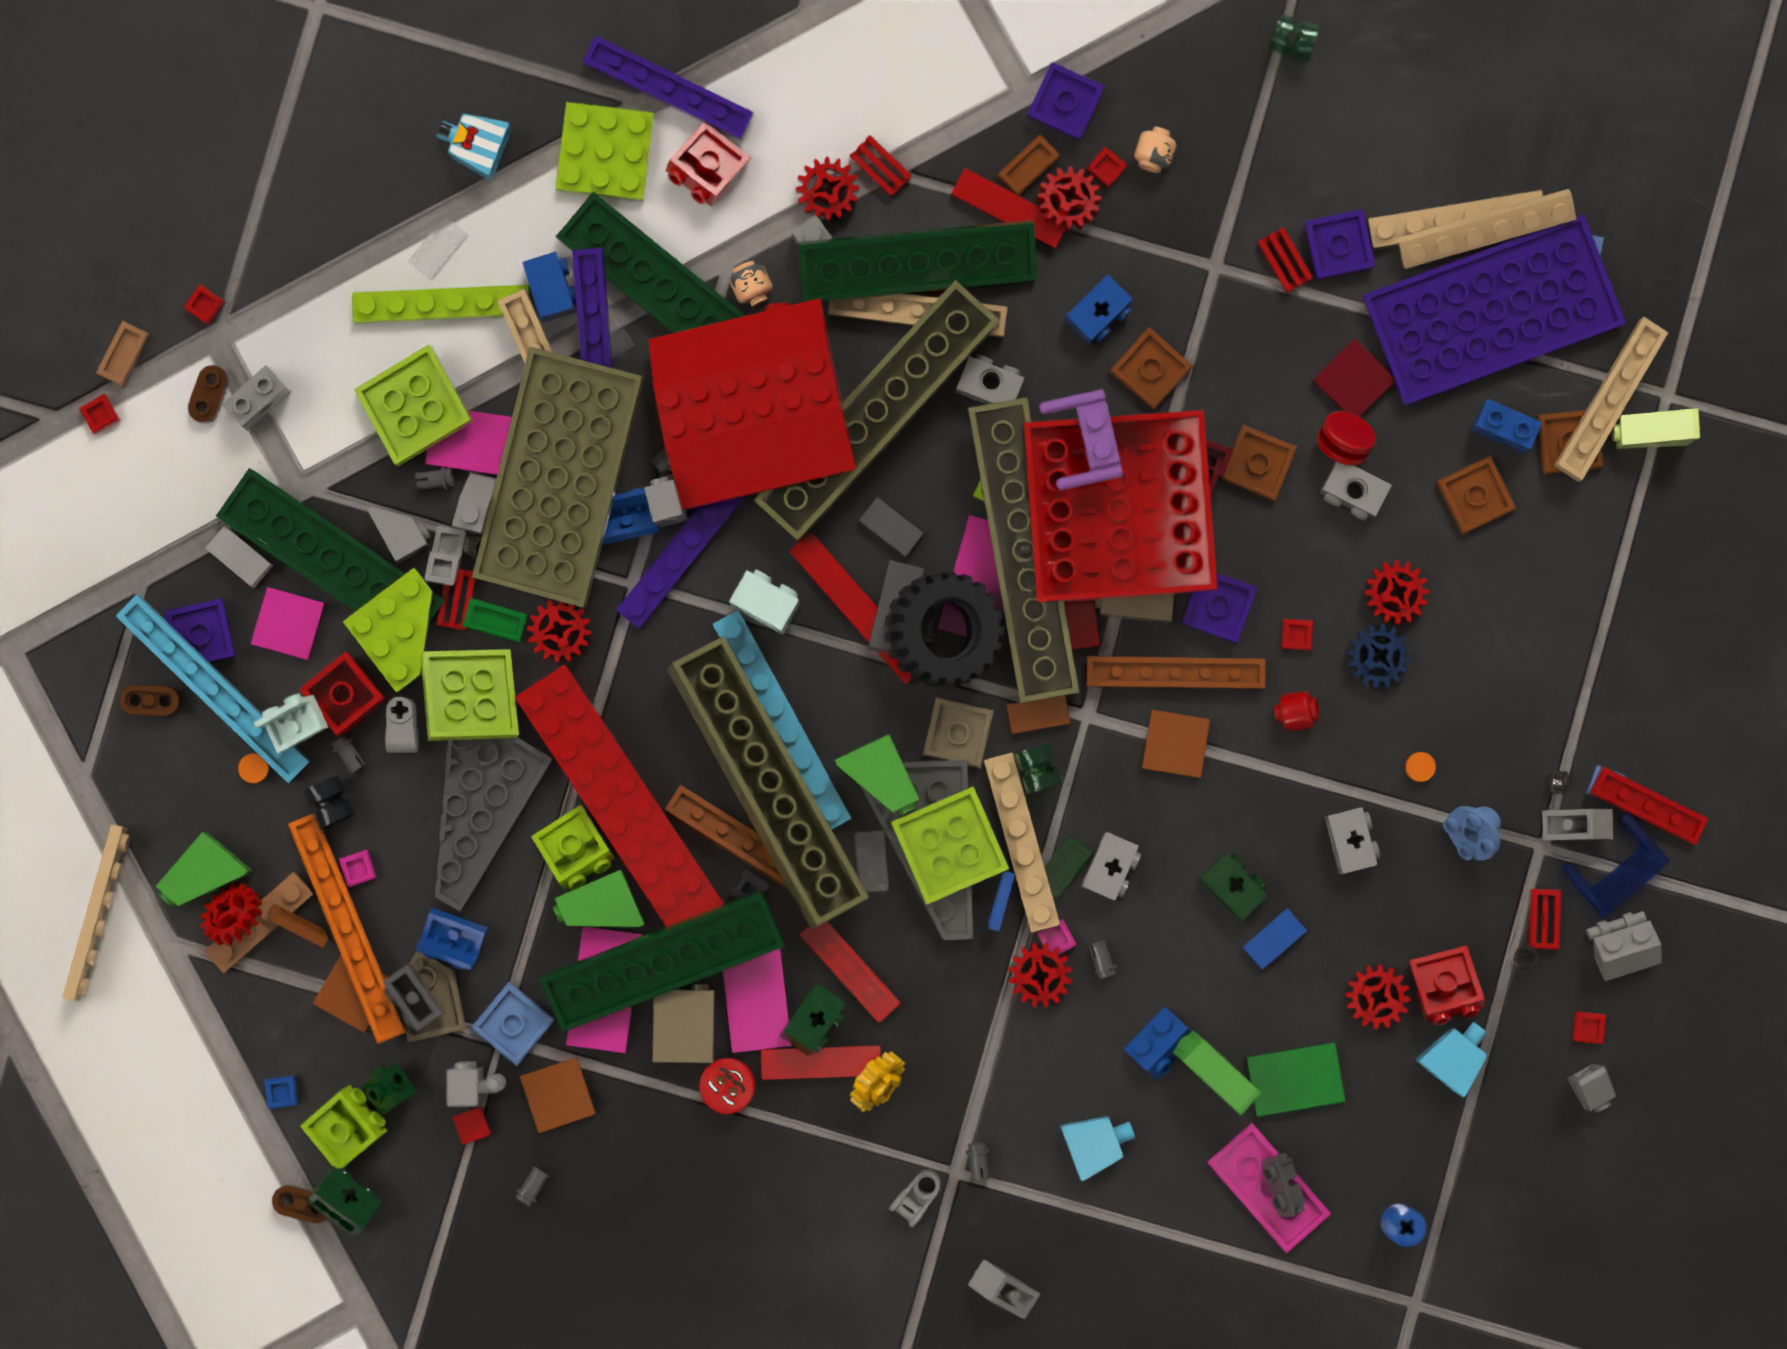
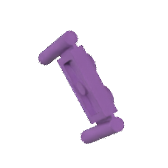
M1103 389L1046 401L1040 404V411L1043 414L1075 407L1077 409L1091 472L1058 479L1057 487L1060 490L1123 477Z

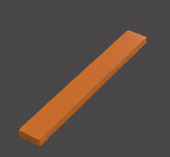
M313 814L289 823L288 826L377 1043H383L406 1033L395 1004L389 1000L384 992V989L387 988L383 983L385 979L323 829H319Z

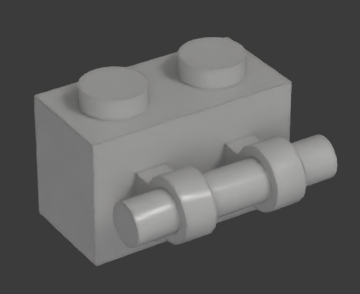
M1643 911L1635 914L1631 912L1622 914L1620 919L1610 922L1606 920L1596 923V926L1586 929L1589 940H1593L1594 959L1604 981L1662 963L1661 942L1651 921H1647Z
M460 1061L455 1063V1067L447 1069V1106H478L483 1104L484 1093H497L503 1090L506 1086V1078L502 1074L497 1073L484 1079V1067H476V1061Z

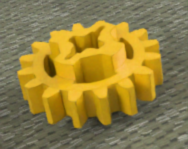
M892 1051L889 1054L885 1052L882 1058L877 1057L875 1061H869L862 1073L855 1079L853 1086L856 1089L850 1093L852 1096L850 1101L863 1112L866 1110L871 1111L874 1105L879 1106L880 1103H885L889 1100L895 1088L900 1085L902 1078L900 1074L905 1071L903 1067L905 1062Z

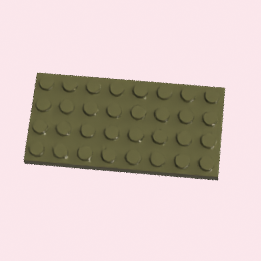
M534 347L529 348L472 574L473 578L575 606L587 607L645 376Z

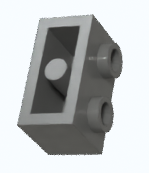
M407 964L383 981L387 987L384 989L385 994L393 1004L398 1003L404 1012L401 1016L410 1029L415 1028L416 1031H420L446 1013L413 964Z

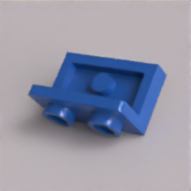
M635 488L629 492L614 496L602 545L660 532L659 526L652 520L645 488Z
M431 908L422 937L416 946V951L423 953L428 958L449 962L458 969L472 970L479 958L488 928Z
M1164 1006L1124 1050L1155 1080H1158L1171 1070L1173 1063L1178 1059L1173 1051L1177 1048L1178 1042L1184 1036L1189 1035L1191 1030Z

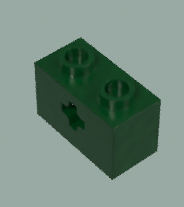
M1223 853L1199 879L1240 921H1243L1268 897L1264 892L1267 887L1256 875H1253L1251 878L1243 870L1246 865L1234 853L1231 856ZM1230 878L1234 880L1241 879L1242 882L1239 886L1242 890L1240 892L1238 890H1229L1231 883L1228 880Z
M816 983L779 1036L807 1056L813 1053L814 1050L819 1053L829 1039L825 1036L826 1032L831 1026L836 1028L844 1018L845 1013L842 1012V1009L846 1003ZM817 1015L820 1019L818 1020V1025L814 1028L810 1025L812 1022L811 1018Z
M335 1166L324 1173L306 1199L308 1204L352 1237L364 1229L382 1202L376 1198V1194L370 1188L360 1186L352 1180L349 1172Z

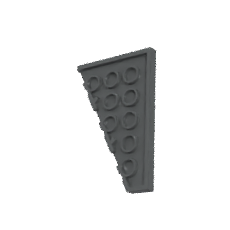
M518 737L448 740L439 837V858L437 861V881L435 885L436 898L462 912L554 758Z
M967 760L902 762L920 799L915 802L916 809L900 815L899 811L892 813L862 786L861 788L943 940L973 939L972 886L926 904L891 823L896 819L968 789Z

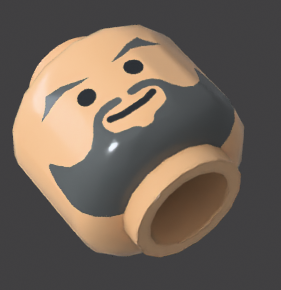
M1154 127L1153 131L1142 132L1134 157L1139 162L1138 166L1140 168L1160 173L1162 169H1167L1171 165L1177 144L1170 137V131Z
M749 261L732 270L733 275L730 277L729 282L738 302L742 304L750 303L752 307H756L768 300L766 295L772 291L773 285L763 265Z

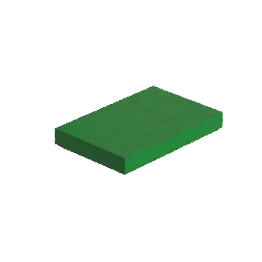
M1335 1042L1246 1057L1250 1083L1261 1092L1254 1100L1257 1117L1345 1102Z

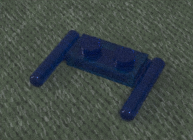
M1630 813L1623 814L1620 820L1642 846L1595 884L1593 888L1571 863H1566L1562 867L1563 873L1602 918L1609 915L1670 862L1669 858Z

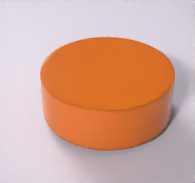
M1425 752L1414 753L1405 762L1407 776L1416 782L1429 780L1436 770L1434 759Z
M252 753L241 759L238 770L241 778L246 782L260 783L267 778L270 766L259 754Z

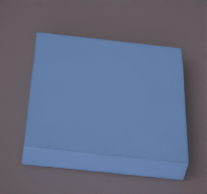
M508 982L471 1029L513 1064L518 1066L555 1021V1018L515 985Z

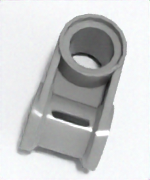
M395 697L389 701L386 708L387 753H417L419 734L416 704L410 698ZM400 702H402L404 707H408V713H404L402 719L399 713H395V707H400Z
M929 1169L920 1171L897 1196L889 1210L891 1212H898L909 1221L908 1225L913 1228L940 1190L941 1180L939 1175ZM923 1177H930L935 1181L936 1186L932 1191L925 1192L920 1189L919 1180Z

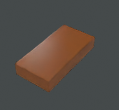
M1039 135L999 172L997 177L1014 194L1019 196L1060 158V154Z
M1065 695L1006 705L1011 734L1070 724Z
M273 904L268 911L271 922L322 948L328 941L325 929L285 908Z

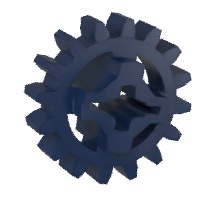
M1381 624L1378 631H1375L1373 625L1368 626V634H1365L1362 630L1358 631L1357 635L1360 640L1351 639L1349 643L1354 647V650L1346 652L1347 656L1353 657V661L1349 662L1347 667H1355L1356 669L1352 677L1355 678L1361 675L1363 677L1361 685L1363 686L1372 681L1373 689H1377L1380 682H1382L1385 688L1390 687V679L1395 683L1400 682L1398 673L1406 674L1408 670L1403 665L1412 661V658L1405 656V652L1409 651L1411 647L1402 646L1401 644L1406 637L1404 635L1398 638L1395 637L1396 628L1385 632V624ZM1382 637L1389 640V642L1380 644L1372 638ZM1361 647L1365 650V661L1360 663L1359 658ZM1373 650L1384 652L1385 655L1382 657L1384 663L1381 661L1375 663L1372 658L1375 656ZM1397 650L1398 661L1396 667H1394L1392 657L1393 652ZM1371 669H1377L1386 676H1374L1368 672Z

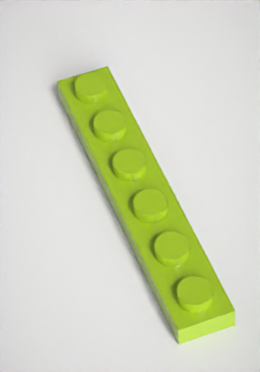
M526 284L352 293L353 323L504 317L497 301L522 289H526L530 298V286Z

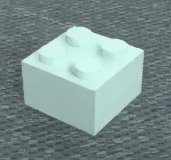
M755 569L754 573L746 571L729 601L731 606L783 635L800 606L797 592L783 584L779 588L772 585L771 577Z

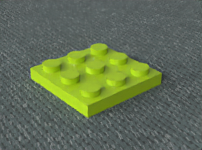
M566 102L556 191L586 195L595 192L598 196L644 201L655 114L653 112Z
M430 344L354 389L392 461L398 467L474 422L433 346Z
M511 649L423 651L421 653L428 741L518 737L519 729Z
M974 786L891 822L926 904L1009 869Z

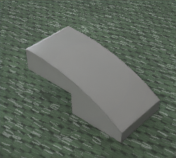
M225 525L206 547L210 553L253 588L257 586L273 567L271 563Z
M437 526L424 581L449 586L455 585L467 531Z

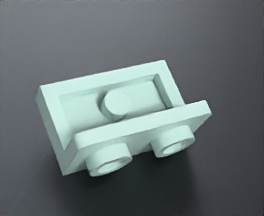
M300 693L292 695L283 700L284 706L280 708L275 706L261 713L263 718L254 722L256 728L266 727L277 754L289 750L328 728L314 695L301 697Z

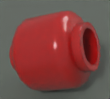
M1308 691L1284 693L1280 698V704L1274 706L1276 722H1282L1283 727L1287 731L1311 729L1315 721H1319L1318 700L1316 697H1312Z

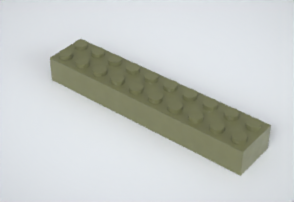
M955 280L843 402L857 470L760 492L754 501L800 542L962 366L969 356L1000 324L999 319Z
M1026 397L970 407L968 410L1020 703L1079 693L1064 602H1037L1024 423L1032 422L1028 399Z
M723 636L673 662L667 669L669 675L809 928L813 930L868 899L869 897L725 637Z

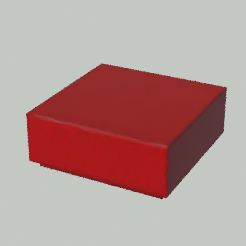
M1105 146L1086 168V171L1109 189L1128 165Z
M199 284L183 308L209 326L225 304V301Z
M105 393L79 407L93 434H97L120 421L118 414Z
M1282 619L1281 649L1311 651L1313 620Z
M1575 1011L1572 1041L1603 1044L1606 1015Z
M482 1106L452 1117L462 1145L492 1134Z

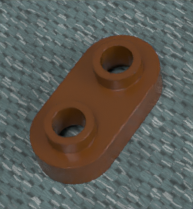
M216 365L206 366L197 377L188 403V412L199 423H210L219 414L229 385V377L221 367ZM210 375L217 376V381L213 385L208 384L207 381ZM205 402L207 410L200 413L198 405Z
M131 685L121 692L119 703L123 711L131 715L171 716L180 708L181 698L175 689L168 686ZM135 695L141 697V703L138 706L132 704V698ZM165 696H169L171 699V703L167 707H163L161 704V700Z
M284 1185L278 1188L272 1196V1206L280 1215L310 1223H321L327 1219L322 1213H316L313 1207L306 1202V1199L313 1190L293 1185ZM286 1194L293 1197L294 1202L292 1205L284 1203V1196Z

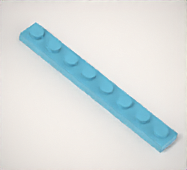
M139 594L116 615L132 633L288 783L310 762L296 746L277 754L266 727L256 728L254 722L263 718L261 712Z
M739 610L713 623L719 637L724 636L831 830L849 821L851 817Z

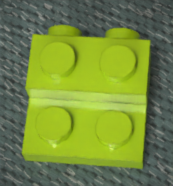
M582 804L531 836L564 890L568 888L575 890L582 887L586 883L585 878L594 872L600 874L607 871L611 867V861L615 859V856Z
M351 1085L339 1091L300 1125L331 1165L342 1169L388 1131L384 1127V1117L377 1111L372 1112L365 1104V1094L358 1088L353 1089Z

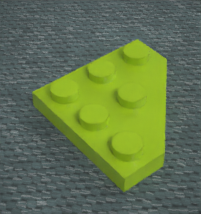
M416 568L411 569L343 621L396 693L402 691L422 675L420 655L425 650L433 591Z

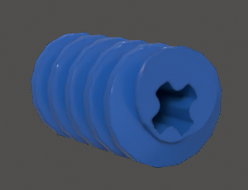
M1405 1204L1391 1205L1384 1211L1381 1217L1382 1231L1389 1239L1400 1246L1409 1247L1416 1245L1425 1236V1219L1419 1212ZM1401 1220H1404V1223L1407 1225L1404 1230L1399 1225Z

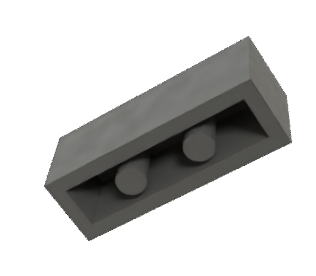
M889 560L868 650L889 654L888 650L892 649L891 642H885L884 634L889 633V625H885L886 615H891L892 609L889 606L893 599L899 598L898 592L904 586H909L912 584L911 581L924 577V568Z

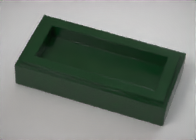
M1071 835L1066 838L1045 866L1051 892L1056 900L1093 854L1092 851Z

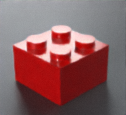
M346 651L299 689L304 696L314 695L326 723L336 736L343 737L388 700L354 657Z

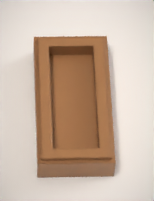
M122 321L96 374L125 387L150 334Z

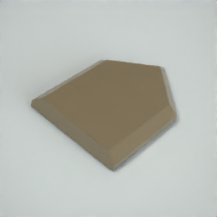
M416 951L409 964H413L446 1013L420 1031H416L415 1028L410 1029L403 1020L407 1041L413 1042L467 1030L454 970L440 961L428 958L423 953Z

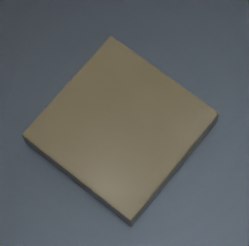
M936 697L923 756L945 761L967 760L968 766L980 769L994 711Z

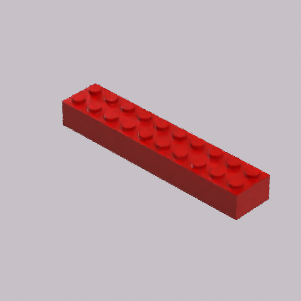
M564 664L515 697L666 927L725 904L568 666Z

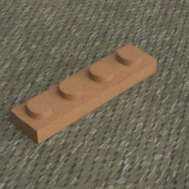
M293 872L261 900L262 905L258 908L262 911V915L255 918L258 925L250 927V935L244 933L240 943L233 939L231 946H227L225 943L219 946L213 942L204 952L223 974L226 973L279 926L271 922L268 911L273 904H277L294 913L315 893L296 872Z

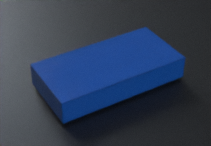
M1004 871L1001 874L987 925L988 929L1000 931L1015 873Z
M1286 908L1243 945L1242 948L1263 970L1307 930L1293 913Z

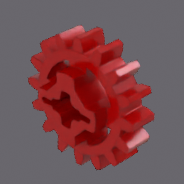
M825 157L824 164H820L817 159H814V168L811 169L806 165L804 166V171L807 175H798L797 179L803 186L796 187V193L803 194L798 199L799 205L807 204L805 208L806 214L814 211L818 219H820L821 215H825L826 221L830 222L831 215H836L841 220L843 210L847 213L852 212L849 203L857 204L858 198L853 193L860 192V186L852 184L858 180L857 174L849 175L851 170L849 164L842 168L840 167L841 159L838 158L834 164H831L829 157ZM827 171L836 172L840 176H831L827 174ZM816 176L817 182L815 187L810 188L808 191L811 179ZM828 184L829 187H834L832 188L833 194L828 195L826 191L822 192L823 185ZM848 188L845 199L840 203L838 199L840 193ZM815 203H825L829 206V208L820 207Z
M1069 166L1067 173H1063L1061 168H1057L1056 177L1049 173L1045 179L1047 183L1040 184L1039 190L1043 193L1038 194L1037 201L1043 204L1039 207V213L1047 212L1045 222L1056 221L1055 229L1064 224L1067 232H1070L1072 225L1081 230L1083 221L1090 225L1093 220L1092 215H1097L1100 208L1096 205L1101 203L1102 197L1095 194L1099 192L1100 186H1092L1091 183L1094 177L1091 175L1084 178V169L1082 168L1077 174L1073 173L1072 166ZM1063 182H1070V183H1067V184H1064V185H1061V184H1060V183H1063ZM1081 187L1086 191L1087 196L1083 195ZM1068 195L1073 197L1070 203L1065 201ZM1051 202L1056 204L1058 211L1054 209ZM1074 213H1078V215H1075V216H1068V215H1071V214H1074Z
M1395 560L1391 568L1385 562L1381 564L1383 572L1374 569L1372 574L1375 579H1367L1365 582L1371 586L1370 590L1364 592L1365 596H1371V601L1366 606H1374L1376 608L1373 613L1374 617L1383 614V623H1387L1390 618H1393L1394 624L1399 625L1402 617L1409 623L1412 621L1411 613L1420 616L1422 613L1418 606H1426L1428 604L1426 600L1422 599V596L1430 593V590L1422 588V585L1428 580L1427 578L1419 579L1417 576L1421 570L1418 568L1412 572L1410 570V562L1400 567L1399 560ZM1395 573L1403 574L1411 581L1401 580ZM1382 578H1384V590L1381 594H1377L1378 585ZM1393 585L1396 589L1401 588L1403 590L1400 600L1397 596L1392 597L1390 595V592L1394 590ZM1416 590L1414 603L1410 607L1409 596L1411 592ZM1387 603L1395 606L1398 612L1386 609L1383 604Z
M548 600L547 609L539 605L537 607L540 612L539 616H530L535 622L534 626L527 627L528 631L534 633V636L530 637L528 641L530 643L537 642L538 644L534 649L535 653H540L544 650L543 659L548 660L553 655L555 663H560L563 656H565L568 662H571L572 653L581 656L580 646L589 647L590 645L584 640L585 636L592 635V631L585 629V626L591 623L590 619L582 620L581 618L585 613L583 608L575 611V605L569 604L567 607L561 601L558 602V605H554L551 600ZM559 611L573 615L575 620L566 621L562 619ZM548 616L550 621L546 629L540 631L543 620ZM557 624H560L562 627H568L563 632V638L551 635L556 630ZM579 631L577 641L571 646L569 641L573 633ZM553 641L557 643L560 651L548 648L544 642Z
M232 883L229 890L223 886L221 894L219 896L213 894L211 904L207 903L204 905L208 909L206 913L200 916L205 921L200 925V928L205 931L204 935L219 946L223 943L231 946L233 939L239 943L242 942V935L244 933L250 935V927L258 925L255 918L262 915V911L258 908L262 905V901L258 898L259 895L243 883L239 887Z
M1033 942L1032 950L1030 951L1023 946L1021 948L1023 956L1014 955L1012 958L1017 963V966L1012 965L1008 969V971L1015 973V976L1008 979L1009 983L1017 984L1013 993L1018 994L1022 992L1021 1002L1023 1003L1028 998L1032 999V1007H1036L1038 1001H1042L1044 1006L1048 1007L1049 999L1051 998L1058 1003L1060 1001L1058 993H1068L1064 983H1072V978L1066 976V973L1072 971V966L1064 965L1068 956L1059 957L1060 948L1058 946L1053 951L1048 950V942L1044 943L1043 948H1038L1037 943ZM1043 955L1053 959L1057 965H1050L1045 962ZM1031 957L1032 965L1029 970L1020 972L1024 962ZM1037 962H1039L1043 972H1048L1044 979V987H1042L1038 977L1032 976L1036 973ZM1061 977L1056 988L1049 991V984L1052 979ZM1031 984L1037 988L1038 994L1029 991L1024 985Z
M1377 964L1375 971L1370 966H1365L1366 974L1364 975L1356 971L1354 974L1358 980L1356 982H1347L1352 987V992L1344 993V996L1351 998L1352 1001L1345 1005L1346 1008L1355 1009L1351 1017L1357 1019L1361 1016L1362 1026L1365 1027L1371 1021L1372 1028L1377 1030L1381 1022L1385 1028H1390L1389 1020L1391 1019L1399 1023L1401 1020L1397 1014L1399 1012L1407 1013L1408 1011L1402 1006L1403 1002L1411 1001V998L1404 996L1403 993L1409 989V986L1400 985L1403 976L1393 977L1394 968L1389 967L1386 972H1383V966ZM1372 977H1380L1374 985L1368 986L1363 984ZM1392 984L1396 990L1397 1000L1392 998L1389 990ZM1381 989V996L1384 997L1383 1002H1376L1374 1005V998L1371 997V993L1378 992ZM1358 994L1364 998L1366 1004L1364 1011L1359 1005ZM1387 1008L1392 1010L1387 1015L1375 1017L1381 1009Z

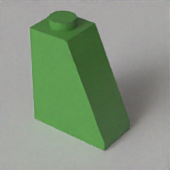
M890 735L884 736L835 760L840 769L892 813L899 811L900 815H903L917 808L915 802L920 799Z
M202 832L155 887L161 891L159 897L172 907L174 904L185 906L221 889L223 886L225 887L249 876L252 870L208 832Z
M623 870L614 872L555 898L557 905L553 906L558 921H565L566 926L642 927L646 925Z
M1193 1030L1178 1042L1177 1048L1173 1053L1240 1115L1261 1094L1255 1086Z

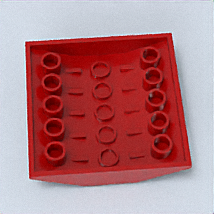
M820 298L648 339L653 387L665 448L683 510L857 470Z
M1204 410L1110 416L1123 477L1060 490L1057 487L1058 479L1091 472L1079 419L1024 423L1037 602L1095 601L1217 590Z

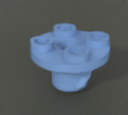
M1460 806L1453 810L1444 821L1443 827L1457 847L1458 854L1463 859L1488 860L1499 850L1500 837L1497 830L1500 828L1501 820L1493 809L1486 806L1479 808Z

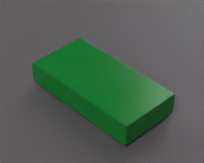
M469 598L462 627L520 643L528 614Z

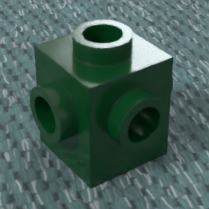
M398 1063L389 1068H386L384 1064L369 1073L371 1079L362 1085L368 1099L374 1104L381 1116L417 1093Z

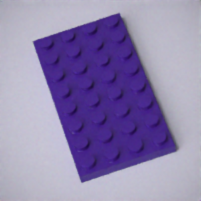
M1584 214L1577 216L1576 220L1530 233L1362 296L1388 367L1395 379V385L1403 406L1626 324Z

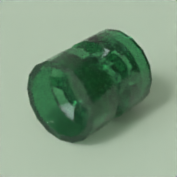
M1280 13L1269 51L1283 55L1291 52L1293 58L1309 62L1320 25L1305 20L1299 24L1296 18ZM1289 31L1297 33L1294 43L1286 41Z
M1051 743L1014 754L1019 770L1025 773L1022 781L1027 794L1063 783L1059 768L1053 766V761L1056 758Z

